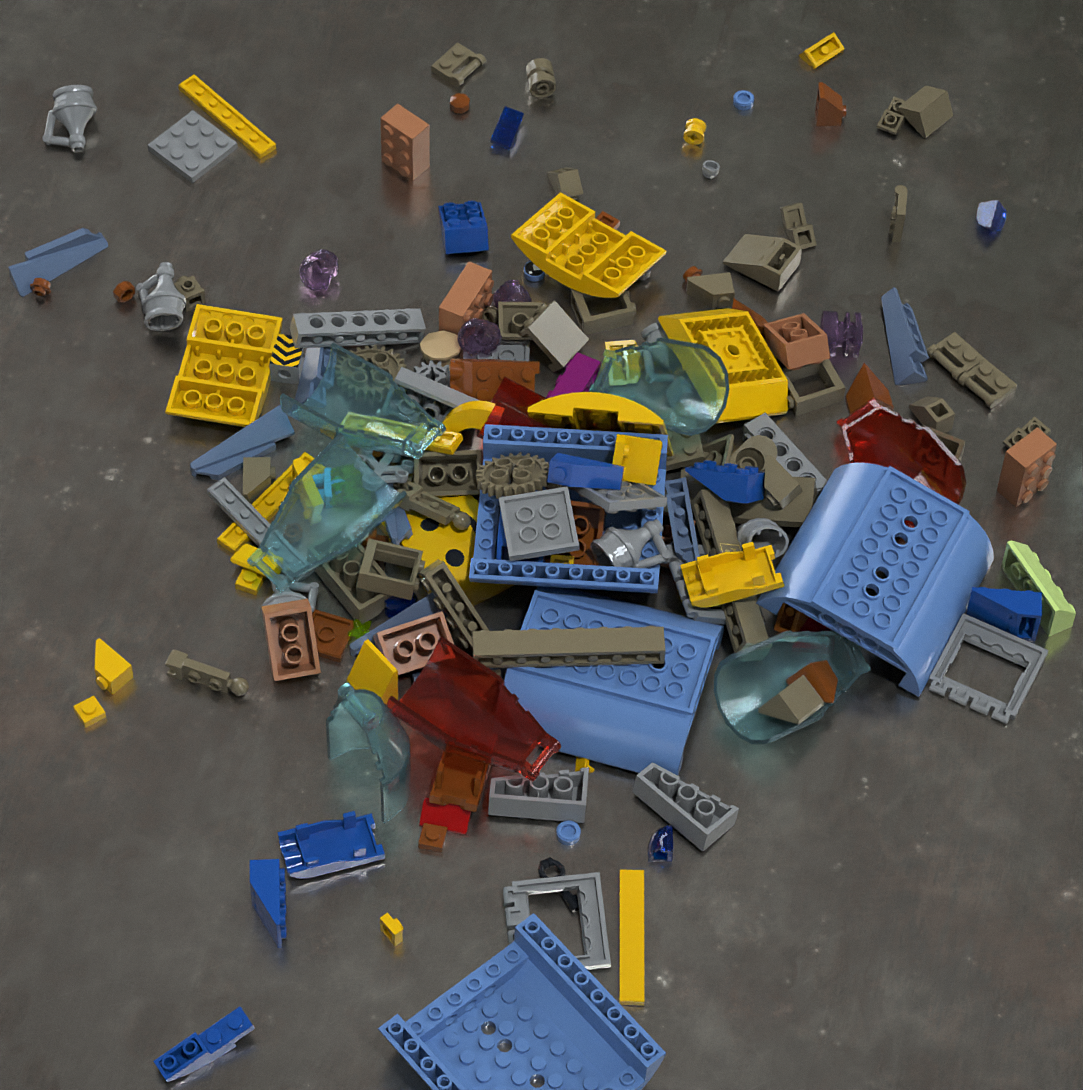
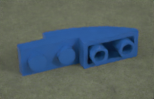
M239 1006L199 1035L196 1032L153 1062L167 1082L178 1079L204 1067L237 1047L235 1042L253 1031L255 1027Z

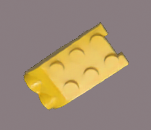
M749 542L742 544L743 551L724 552L710 557L707 554L697 557L696 561L681 564L682 574L692 607H714L784 587L781 573H775L772 560L775 559L772 545L755 549L754 543Z

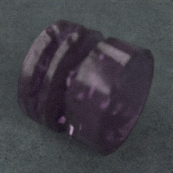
M822 311L820 328L827 334L830 357H835L837 348L841 347L844 358H847L849 348H851L852 358H858L863 343L861 313L854 312L853 321L850 322V312H845L843 321H839L837 311Z

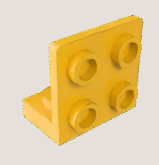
M617 434L612 464L624 466L622 481L656 485L662 441Z

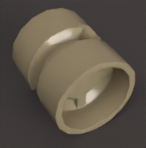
M544 58L530 61L526 66L530 93L537 98L551 96L556 91V81L551 61Z

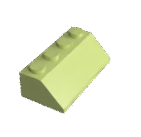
M1012 540L1008 541L1001 569L1017 591L1031 590L1042 592V618L1040 625L1046 634L1052 636L1072 627L1076 615L1075 609L1072 604L1066 601L1061 588L1052 581L1049 571L1043 568L1037 554L1032 552L1026 544Z

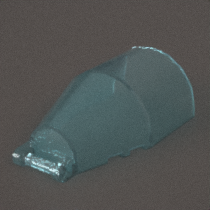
M661 337L657 338L656 342L649 343L646 341L637 347L628 346L613 351L605 349L602 355L604 359L596 380L589 389L590 392L612 394L635 401L664 420L667 431L693 436L706 432L720 418L727 403L729 380L728 372L721 357L709 347Z
M334 342L331 344L329 362L324 376L310 398L302 404L284 393L280 396L282 412L346 447L406 457L411 456L414 459H420L424 455V450L434 439L446 431L445 425L431 417L415 399L412 400L405 393L406 390L402 386L399 387L393 381V377L388 372Z
M340 432L291 482L288 488L289 491L284 501L281 502L274 521L271 522L259 548L248 558L247 562L252 567L255 566L276 585L275 589L282 593L296 579L357 549L399 507L408 495L404 490L401 493L397 492L382 480L355 453L344 435ZM265 556L285 574L283 578L276 574L262 560Z
M784 631L735 652L720 661L714 674V694L718 709L732 731L739 738L751 744L764 745L820 720L824 716L825 711L837 702L836 699L842 693H845L860 675L870 671L871 668L869 663L866 664L860 646L835 631ZM828 661L838 679L834 703L824 702V706L799 725L758 713V708L788 687L786 679L811 662Z
M345 683L338 689V699L333 706L334 710L329 713L331 716L326 719L328 758L331 761L339 755L358 749H371V753L377 754L378 761L374 764L378 771L381 770L383 775L379 781L381 821L385 824L405 807L411 792L410 739L401 722L381 697L369 690H354L350 683Z

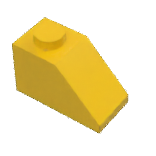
M98 638L95 648V681L102 690H107L113 695L133 678L132 665L103 640Z

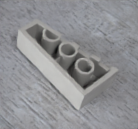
M401 367L381 415L389 416L391 414L400 416L401 419L409 420V418L422 420V423L431 424V422L441 424L446 415L455 407L466 402L480 400ZM472 428L464 429L462 431L471 432Z
M652 762L636 775L632 792L701 851L707 849L735 825L739 808L720 802L721 799L713 794L709 796L699 791L700 787L692 783H684L679 780V776Z
M589 767L580 768V771L577 772L560 770L559 774L545 775V772L535 773L532 777L515 775L491 778L488 815L555 821L570 820L584 823Z

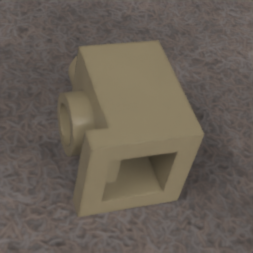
M181 276L177 279L174 286L187 300L184 308L186 312L195 309L196 304H206L205 290L200 287L194 276Z

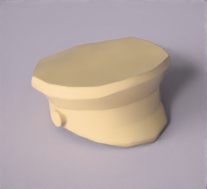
M443 330L428 333L419 346L423 359L426 360L428 365L430 360L435 365L441 361V366L449 365L450 371V359L459 358L462 342L458 335Z

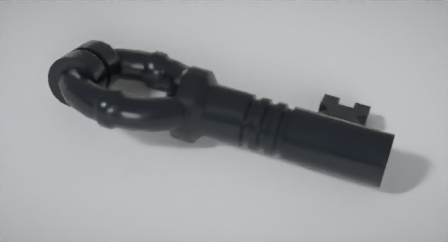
M549 857L540 861L538 868L539 877L549 878L544 870L556 866L560 871V875L554 877L566 876L565 867L559 861ZM570 890L560 891L571 912L578 911L577 895H572Z

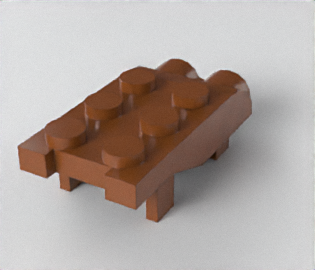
M450 359V388L480 401L492 402L500 406L530 407L539 402V394H535V374H539L540 362L497 359Z
M452 725L440 759L429 802L439 805L456 804L460 805L463 810L476 812L494 759L498 735L494 734L492 740L488 739L487 743H484L475 735H471L468 738L459 737L456 734L457 726Z

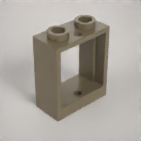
M571 289L570 303L581 331L585 335L633 324L634 315L637 312L634 302H630L629 289L619 296L623 309L593 316L590 315L585 302L603 297L591 296Z
M829 359L823 360L820 364L804 365L798 370L782 369L788 380V409H791L795 416L843 401L845 386ZM818 373L827 389L799 397L791 382Z
M368 539L359 572L357 588L411 600L413 592H418L421 578H417V576L425 566V561L421 560L423 551ZM379 560L413 568L410 581L370 573L373 561Z

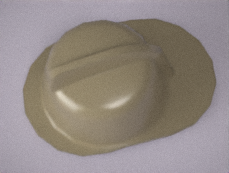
M752 436L732 454L729 463L737 464V468L744 469L745 466L758 467V471L765 472L766 456L770 453L776 459L777 447L773 440L767 436Z

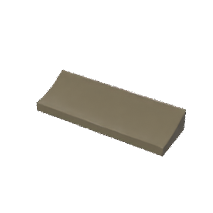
M681 470L680 478L686 477L690 503L701 490H710L685 470ZM793 477L800 484L803 492L783 509L778 504L773 506L765 497L767 495L766 490L763 500L746 504L727 501L734 523L744 524L755 518H767L776 522L778 526L801 527L816 501L817 487L815 478ZM692 509L693 520L696 521V520H695L694 513H693V509Z

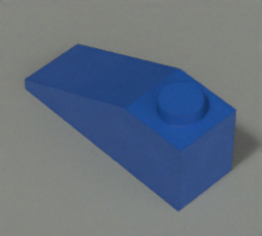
M557 453L550 460L547 482L568 487L620 490L624 466Z

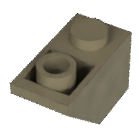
M927 396L909 405L910 410L922 425L944 433L952 430L955 413L943 398Z

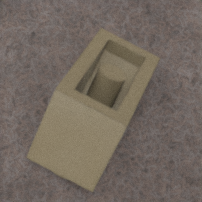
M564 167L547 172L556 195L561 192L576 200L578 199L577 195L583 194L578 169Z
M730 272L687 277L686 292L691 297L710 308L732 306L735 291Z
M769 453L766 456L764 488L767 492L765 497L773 506L778 504L783 509L803 491L800 484Z
M243 457V497L252 504L271 485V480H276V467L271 466V457Z

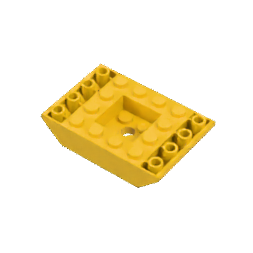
M725 308L658 317L662 328L716 423L753 419L764 413L768 416H775L788 412V380L748 311Z

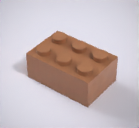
M397 103L381 117V160L387 166L397 170L402 176L414 181L430 167V125Z
M472 262L467 263L439 306V331L444 330L458 335L462 344L464 337L472 335L475 323L482 319L486 306L491 305L494 294H492L494 285L492 270Z
M805 313L763 324L765 340L769 349L788 369L798 370L804 365L820 364L823 360L830 359L827 334Z
M1037 427L1009 448L1005 453L997 492L1017 507L1023 502L1027 503L1038 490H1044L1049 484L1048 479L1052 471L1053 460L1056 456L1057 443Z
M308 598L261 606L271 673L274 681L321 673L312 610Z
M443 611L377 632L373 635L376 648L398 670V676L458 656Z

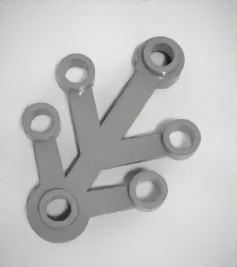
M389 443L385 447L383 458L379 463L372 455L373 448L368 445H361L359 453L353 455L351 462L362 474L363 488L369 491H378L383 486V483H406L408 475L414 472V462L411 460H403L401 465L389 466L391 462H399L402 455L401 446ZM365 462H367L374 471H370L365 466Z

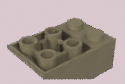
M744 234L725 258L723 264L779 292L799 266L802 247L785 238Z

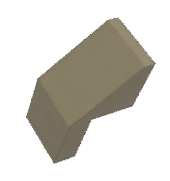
M799 202L780 207L784 229L790 241L801 246L802 249L816 246L813 226L806 223L803 204Z

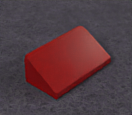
M425 797L419 826L423 827L424 823L447 827V832L467 835L471 811L463 810L460 805L451 803L447 805L430 803L429 798Z

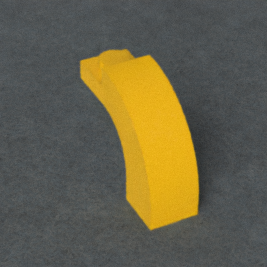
M487 401L466 402L452 409L442 421L439 429L456 433L468 428L484 431L485 424L499 425L505 407Z

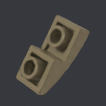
M894 96L888 109H885L880 118L877 128L896 135L906 121L905 116L897 110L905 100Z
M1034 416L1022 428L1018 427L1003 441V444L1011 448L1037 427L1047 436L1051 434V430Z

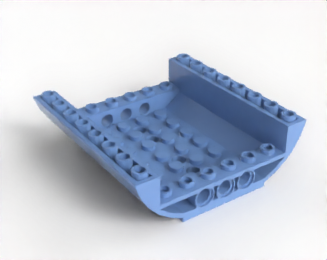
M485 424L483 465H485V461L492 462V457L499 459L501 454L507 457L509 453L515 456L519 452L522 453V456L530 453L531 457L538 455V459L544 458L545 462L549 464L550 460L557 453L612 464L617 434L661 440L662 449L656 485H645L665 496L668 435ZM568 489L571 501L592 502L587 498L579 496L578 492ZM480 490L474 555L470 563V582L658 593L660 564L648 568L496 560L500 516L499 499H496V495L488 497V493L483 494L482 490ZM657 507L656 510L643 508L637 509L636 512L621 510L616 514L607 513L604 533L609 527L626 530L638 529L643 527L647 521L655 519L659 520L663 526L664 507ZM650 539L645 544L640 560L659 554L653 539Z
M849 463L834 469L776 568L775 573H781L784 587L762 593L756 604L777 615L783 603L788 604L906 672L899 686L919 697L962 614L967 610L972 587L978 588L994 560L993 548L986 532L969 514L970 511L891 466ZM909 520L913 522L915 527L910 528L906 526L904 521ZM895 537L902 538L905 544H898L895 541ZM882 571L886 578H879L875 572ZM866 588H872L877 595H869L866 592Z
M538 586L534 591L521 630L575 629L578 627L585 629L600 627L622 628L625 626L664 627L666 650L664 667L656 669L652 664L507 668L497 707L493 734L638 773L653 762L678 776L683 762L684 747L715 650H719L725 631L724 626L694 621L693 618L578 588Z
M534 913L515 927L514 942L406 1022L397 1014L378 1028L381 1034L432 1090H642L655 1074L666 1055V1052ZM492 1026L495 1028V1032L487 1035L482 1032V1028ZM502 1043H507L512 1048L508 1052H501L497 1047ZM538 1078L544 1082V1085L540 1088H535L530 1082Z

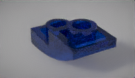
M505 106L490 142L510 149L524 113Z

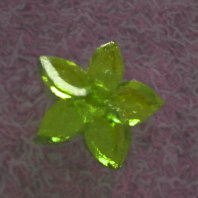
M355 618L353 621L355 629L350 630L347 635L356 637L355 640L370 632L367 630L371 626V621L361 624Z

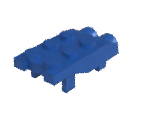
M355 811L344 813L343 820H325L309 825L304 823L297 825L296 828L278 832L279 845L289 877L306 879L385 859L382 844H376L372 829H375L372 813L356 817Z

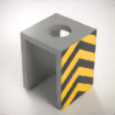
M278 334L270 360L271 381L299 384L306 353L302 352L303 347H294L291 335Z

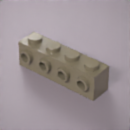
M438 559L419 572L422 576L420 582L427 591L431 590L434 594L433 602L440 611L444 609L448 615L445 619L453 630L456 628L461 635L458 639L465 649L469 647V649L473 650V631L489 629L445 562Z

